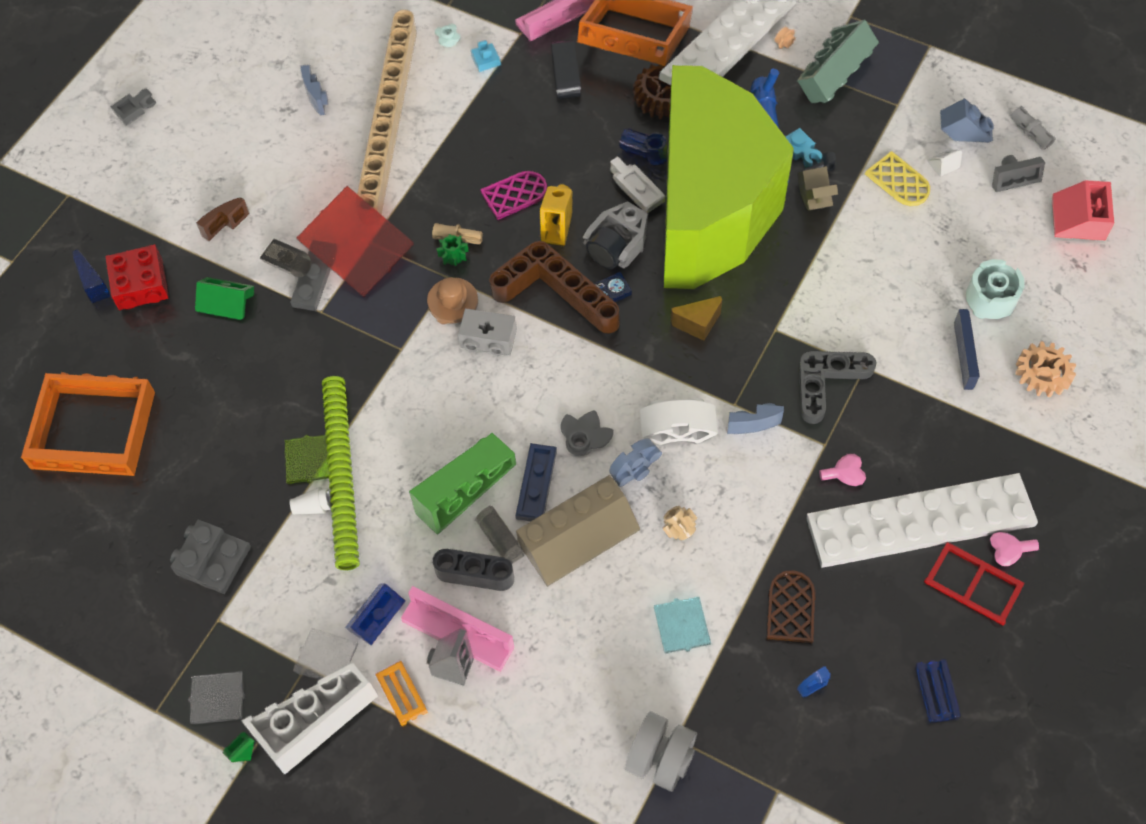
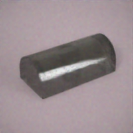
M273 239L260 256L264 263L298 278L305 276L311 268V258L306 252L277 239Z
M489 505L477 515L475 521L499 556L508 559L511 564L524 557L525 553L494 507Z

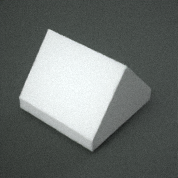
M959 149L947 150L930 158L928 162L941 177L960 168L962 152Z

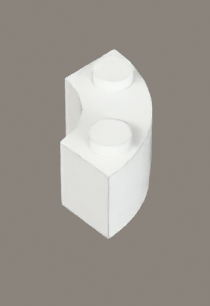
M701 398L672 401L655 400L649 406L640 409L642 438H648L658 445L675 441L700 443L718 434L715 405L704 402Z

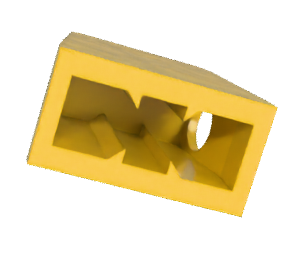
M566 185L549 186L546 190L540 207L541 241L545 243L565 246L572 217V190ZM559 216L556 225L552 222V220L554 217Z

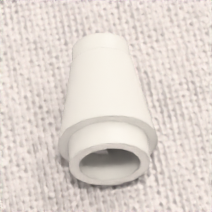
M318 487L290 499L292 513L294 515L326 514L327 510H331L332 506L330 504V491L328 488L322 489Z

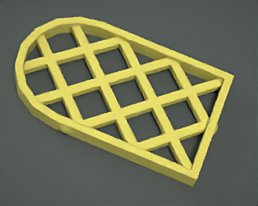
M892 151L865 171V175L903 205H920L929 197L931 188L925 177ZM882 166H890L891 172H882ZM877 167L879 168V172L873 171ZM894 167H902L903 173L894 172ZM882 176H891V182L882 181ZM894 176L903 177V182H895ZM906 177H915V183H907ZM895 186H903L904 192H895ZM907 186L916 187V193L907 192ZM919 187H926L927 193H919ZM908 196H915L916 201H909Z

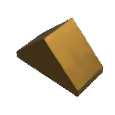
M721 296L671 308L672 326L704 341L721 314Z

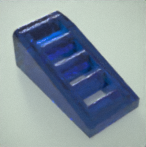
M78 249L74 250L72 253L83 288L90 301L94 303L109 298L110 293L104 281Z

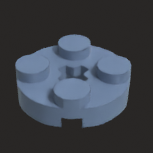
M647 438L635 442L631 445L633 451L628 455L622 452L612 463L609 473L620 487L633 479L637 481L644 479L650 472L648 469L650 465L661 457L662 452L650 439Z

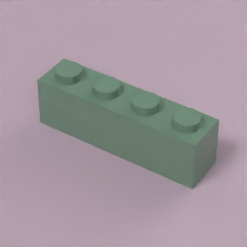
M866 20L833 28L830 32L832 35L831 39L826 38L823 42L825 48L816 52L814 55L816 61L809 63L797 80L811 103H825L834 97V92L847 82L850 74L860 68L859 64L873 53L872 50L879 42Z

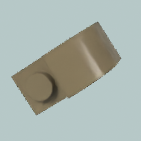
M827 167L797 173L800 194L808 210L833 206L832 196L838 195L837 184L831 186L829 184Z

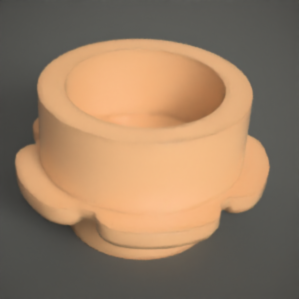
M784 27L778 32L774 40L779 45L778 48H789L796 39L794 29L791 30L788 27Z

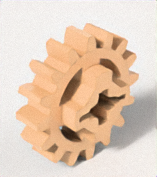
M1043 341L1040 342L1038 347L1032 343L1028 350H1022L1016 362L1018 368L1015 373L1016 375H1022L1019 383H1027V391L1033 388L1036 389L1037 396H1040L1042 391L1046 392L1048 397H1051L1054 391L1060 395L1064 389L1070 387L1076 376V373L1073 372L1076 364L1069 363L1072 355H1064L1065 348L1063 347L1058 350L1054 349V343H1051L1049 347H1046Z

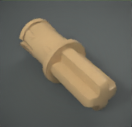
M435 223L432 232L433 239L443 240L451 234L457 237L462 236V241L465 243L478 245L481 244L483 238L481 231L462 229L458 224L456 226H448Z

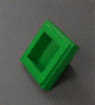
M244 731L222 753L231 762L250 761L254 740Z

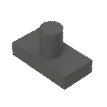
M1008 155L1003 158L1002 166L995 167L992 187L996 192L1042 182L1045 161L1042 157H1036L1018 162L1014 155Z

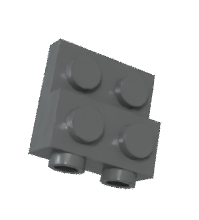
M198 519L195 525L187 527L184 533V540L186 541L182 548H177L173 551L170 558L171 568L177 576L225 595L251 545L249 542L224 533L222 528Z

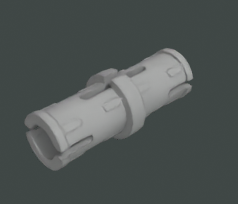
M1023 106L1018 107L1011 114L1010 118L1021 126L1024 134L1028 137L1031 136L1044 150L1054 143L1056 138L1041 125L1042 122L1039 119L1032 117Z

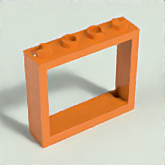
M595 0L579 21L578 42L666 66L690 27L693 6L672 0ZM608 10L672 26L674 29L666 42L600 25L599 22ZM657 47H664V49L658 50Z
M61 372V374L45 373L21 458L30 469L134 476L155 395L153 387L148 379H139L138 377L120 378L115 375L100 377L91 374L69 375ZM60 393L138 398L124 454L44 449Z

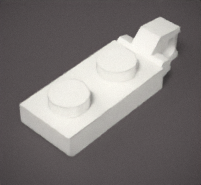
M619 157L610 161V171L614 174L613 179L643 211L649 213L665 202L666 196L636 165L627 166Z

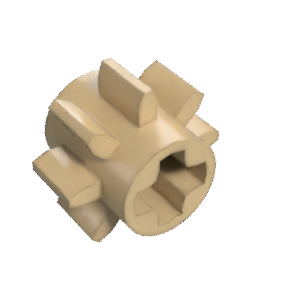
M675 506L667 511L663 517L665 526L662 529L669 538L674 537L675 539L685 540L696 531V523L694 521L697 517L691 508L686 510L685 507Z

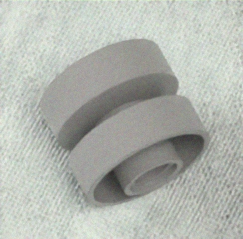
M649 711L633 742L625 764V770L644 778L652 765H655L657 769L654 776V784L673 792L680 777L684 778L695 752L692 748L697 732L679 724L668 738L665 736L668 719Z

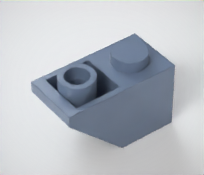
M964 98L940 110L941 130L954 141L988 143L993 141L992 130L994 129V124L992 120L982 114L978 107L972 105L967 99Z

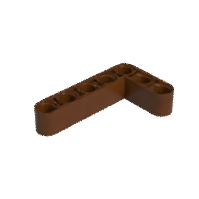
M544 241L531 243L490 275L492 297L497 302L504 303L510 301L537 279L541 278L601 332L609 334L619 328L618 305Z

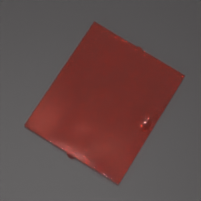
M348 186L324 210H321L320 214L296 237L303 246L363 297L368 294L387 272L391 271V268L414 245V242Z

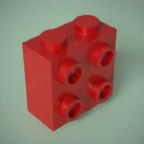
M155 244L105 256L111 297L119 310L132 309L135 306L169 299L163 260Z

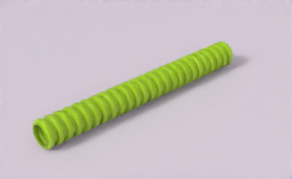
M330 376L322 381L324 421L326 423L325 435L328 452L329 489L331 490V518L333 520L332 528H334L332 532L334 536L333 543L335 544L334 551L336 552L334 559L336 560L335 567L337 569L347 571L357 568L360 565V560L358 559L359 552L357 551L359 547L357 543L358 536L356 535V513L354 512L355 498L353 496V474H351L352 461L350 459L351 449L349 444V424L347 422L345 380L342 377Z

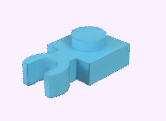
M800 128L786 136V139L794 148L792 156L794 160L801 157L806 168L812 166L813 161L811 159H815L818 163L822 161V153L814 149L815 142Z

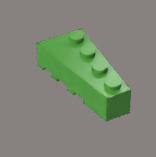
M493 433L480 439L470 449L409 491L415 514L438 535L516 465L515 453Z

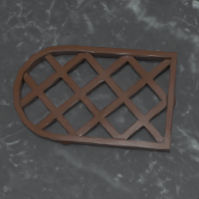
M794 570L784 571L772 580L768 593L767 639L813 643L816 599L814 585L810 578L801 572ZM789 575H794L796 577L792 579ZM785 576L790 582L782 587L777 580ZM800 578L808 583L803 589L796 583ZM775 585L779 590L772 595L773 586ZM791 585L799 591L793 597L786 592V589ZM809 588H811L812 599L806 593ZM781 593L788 598V601L782 606L775 599ZM801 595L809 601L803 607L795 601ZM773 602L778 609L771 614ZM791 603L798 609L792 616L784 609ZM810 605H811V617L804 611V610L807 609ZM781 611L788 618L782 624L774 618ZM800 613L808 620L802 626L794 619ZM772 620L777 628L770 633ZM789 622H792L797 627V630L791 635L784 628ZM811 623L809 635L804 628ZM781 630L786 636L774 634ZM801 632L806 638L794 636Z

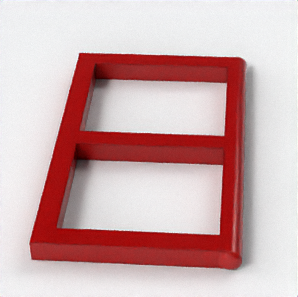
M949 542L946 543L930 574L924 580V583L1001 625L1006 623L1005 620L1024 585V582ZM948 551L979 567L964 597L933 580ZM984 571L1015 586L1001 616L969 600Z

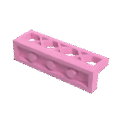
M553 0L516 19V25L532 41L585 14L595 0Z
M414 586L411 587L408 592L411 602L401 617L402 622L437 640L459 629L466 630L473 658L501 672L514 649L513 637Z

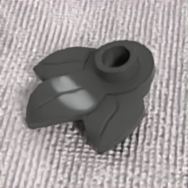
M595 410L584 414L578 420L566 414L561 422V432L567 438L566 448L575 456H583L589 453L591 449L602 448L613 437V429L607 427L600 428V420ZM582 442L584 445L575 446V443Z

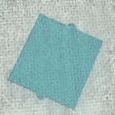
M700 597L684 600L675 598L674 602L654 605L665 654L682 650L689 652L692 648L711 645Z

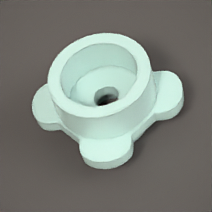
M449 24L442 28L438 27L435 30V34L439 37V44L451 47L460 40V34L456 32V25Z

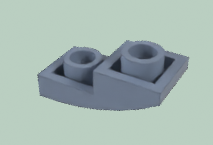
M310 65L300 66L309 101L320 115H325L324 105H328L327 92L322 91L320 81H317L316 74H312Z
M766 403L763 405L757 404L755 414L747 411L729 412L727 434L754 433L781 424L784 406Z

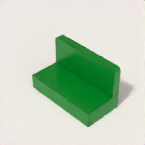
M206 277L198 281L196 285L195 311L241 320L245 317L246 299L254 296V286Z

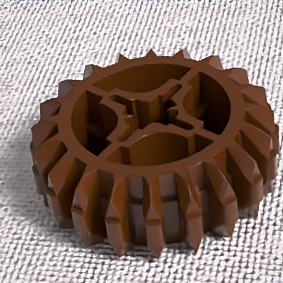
M651 64L649 69L643 68L642 73L638 74L634 84L636 104L638 108H642L643 114L650 112L651 118L656 115L659 116L660 120L663 117L670 118L671 85L659 79L660 72L666 66L659 64L654 66Z

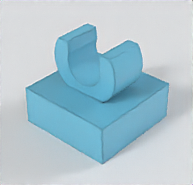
M487 40L478 42V48L471 50V56L479 72L501 65L500 58L493 44H487Z

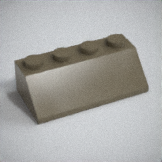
M608 475L517 529L516 534L519 546L548 587L638 532L640 527L624 493L613 478Z

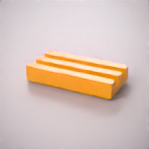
M402 661L375 674L401 726L407 724L406 722L411 719L412 721L415 720L420 714L428 713ZM397 670L400 671L418 705L414 710L394 673ZM387 675H389L408 712L404 715L401 713L384 679Z

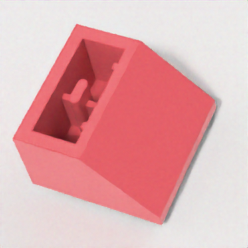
M1085 180L1052 195L1055 237L1106 240L1114 225L1111 182Z

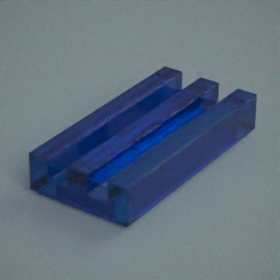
M942 659L939 662L929 661L925 664L923 662L917 663L916 670L929 721L937 722L958 719L961 714L946 659ZM937 669H940L951 713L947 711ZM929 670L941 714H936L926 675V671Z

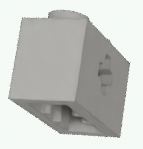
M465 308L458 333L460 347L472 352L485 351L493 355L504 354L511 356L517 331L516 317Z

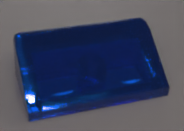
M381 583L375 588L345 628L367 644L372 645L406 600L386 583Z

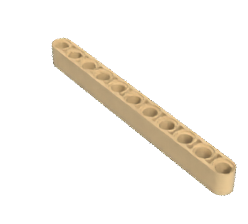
M400 10L393 17L356 198L359 219L362 224L367 226H373L380 221L416 39L414 15L409 10Z

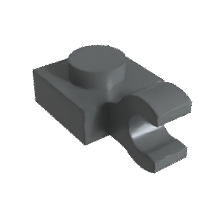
M145 88L135 97H132L129 93L110 107L116 116L125 125H128L145 113L143 108L153 107L156 101L151 97L152 93Z

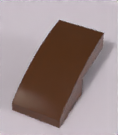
M239 197L214 208L199 219L196 224L202 237L210 241L225 226L234 230L250 213L245 200Z

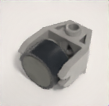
M628 201L603 211L583 236V239H585L583 244L586 245V250L590 257L606 269H613L617 265L622 268L627 267L640 252H643L647 234L648 213Z

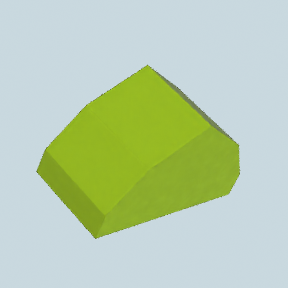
M672 65L664 288L695 289L744 263L783 211L794 150L793 146L752 93L703 66Z

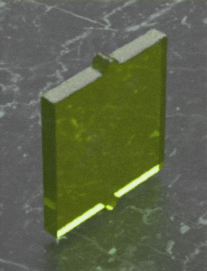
M305 435L304 438L285 440L287 484L306 481L307 483H312L314 480L329 479L326 435L313 437Z

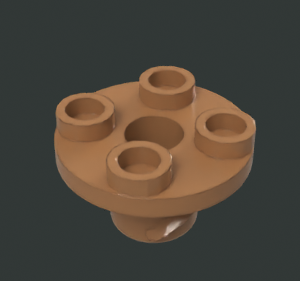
M445 278L436 283L429 291L427 297L428 308L440 324L462 322L465 308L477 309V291L471 283L464 279Z

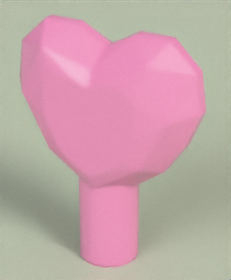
M856 454L843 456L837 461L834 468L819 470L821 481L838 478L841 482L851 486L862 485L866 480V476L860 469L862 464L861 458Z
M1004 532L993 533L990 538L991 545L996 550L995 560L1001 566L1014 564L1020 559L1022 552L1038 551L1039 549L1036 539L1019 541L1013 535Z

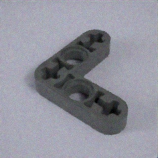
M809 351L804 353L799 364L800 411L803 420L810 424H817L823 420L826 411L825 378L868 379L875 372L877 362L874 356L865 352ZM836 360L841 361L845 367L842 370H836L832 368L830 363ZM808 361H812L815 368H810ZM823 361H826L825 369H823ZM850 362H852V369H849ZM861 362H864L865 365H866L868 368H867V369H863V367H862V365H860V363H861ZM812 382L817 384L820 389L817 392H810L805 388V385ZM816 400L815 410L817 414H812L811 410H809L811 401Z

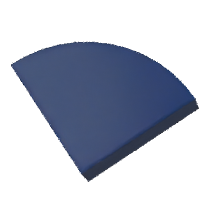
M826 666L814 672L798 686L797 690L802 697H807L827 685L831 674Z

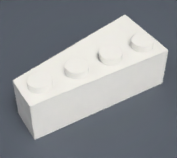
M351 663L318 680V684L305 691L301 689L293 693V697L278 705L274 703L266 707L265 712L255 717L249 716L241 721L281 771L286 774L378 697L367 678Z

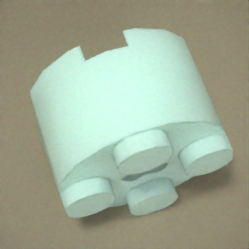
M992 259L984 261L972 275L966 290V300L973 310V314L980 319H1000L1010 316L1023 292L1025 284L1021 271L1018 268L1014 270L1011 266L1006 265L1004 260Z

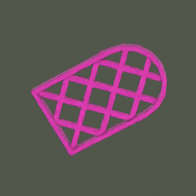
M524 171L480 189L495 217L499 220L541 201L545 196L547 183L541 174L534 171ZM529 176L536 177V182L529 181ZM515 181L523 183L521 189L513 187ZM525 185H534L533 190H525ZM537 186L544 188L542 194L535 192ZM499 188L508 189L506 195L499 194ZM511 190L519 192L517 198L509 196ZM522 193L529 194V200L520 199ZM487 195H491V196H492L491 201L489 200V198L487 197ZM495 198H504L502 204L494 203ZM507 199L515 201L513 207L505 205ZM494 207L500 208L498 213Z

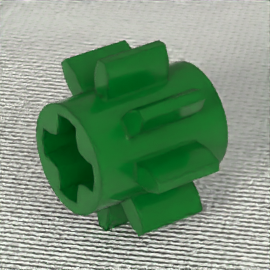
M449 234L443 240H439L440 247L437 248L438 257L443 258V264L448 263L457 266L462 260L466 261L465 253L468 252V245L463 243L462 236L457 237Z

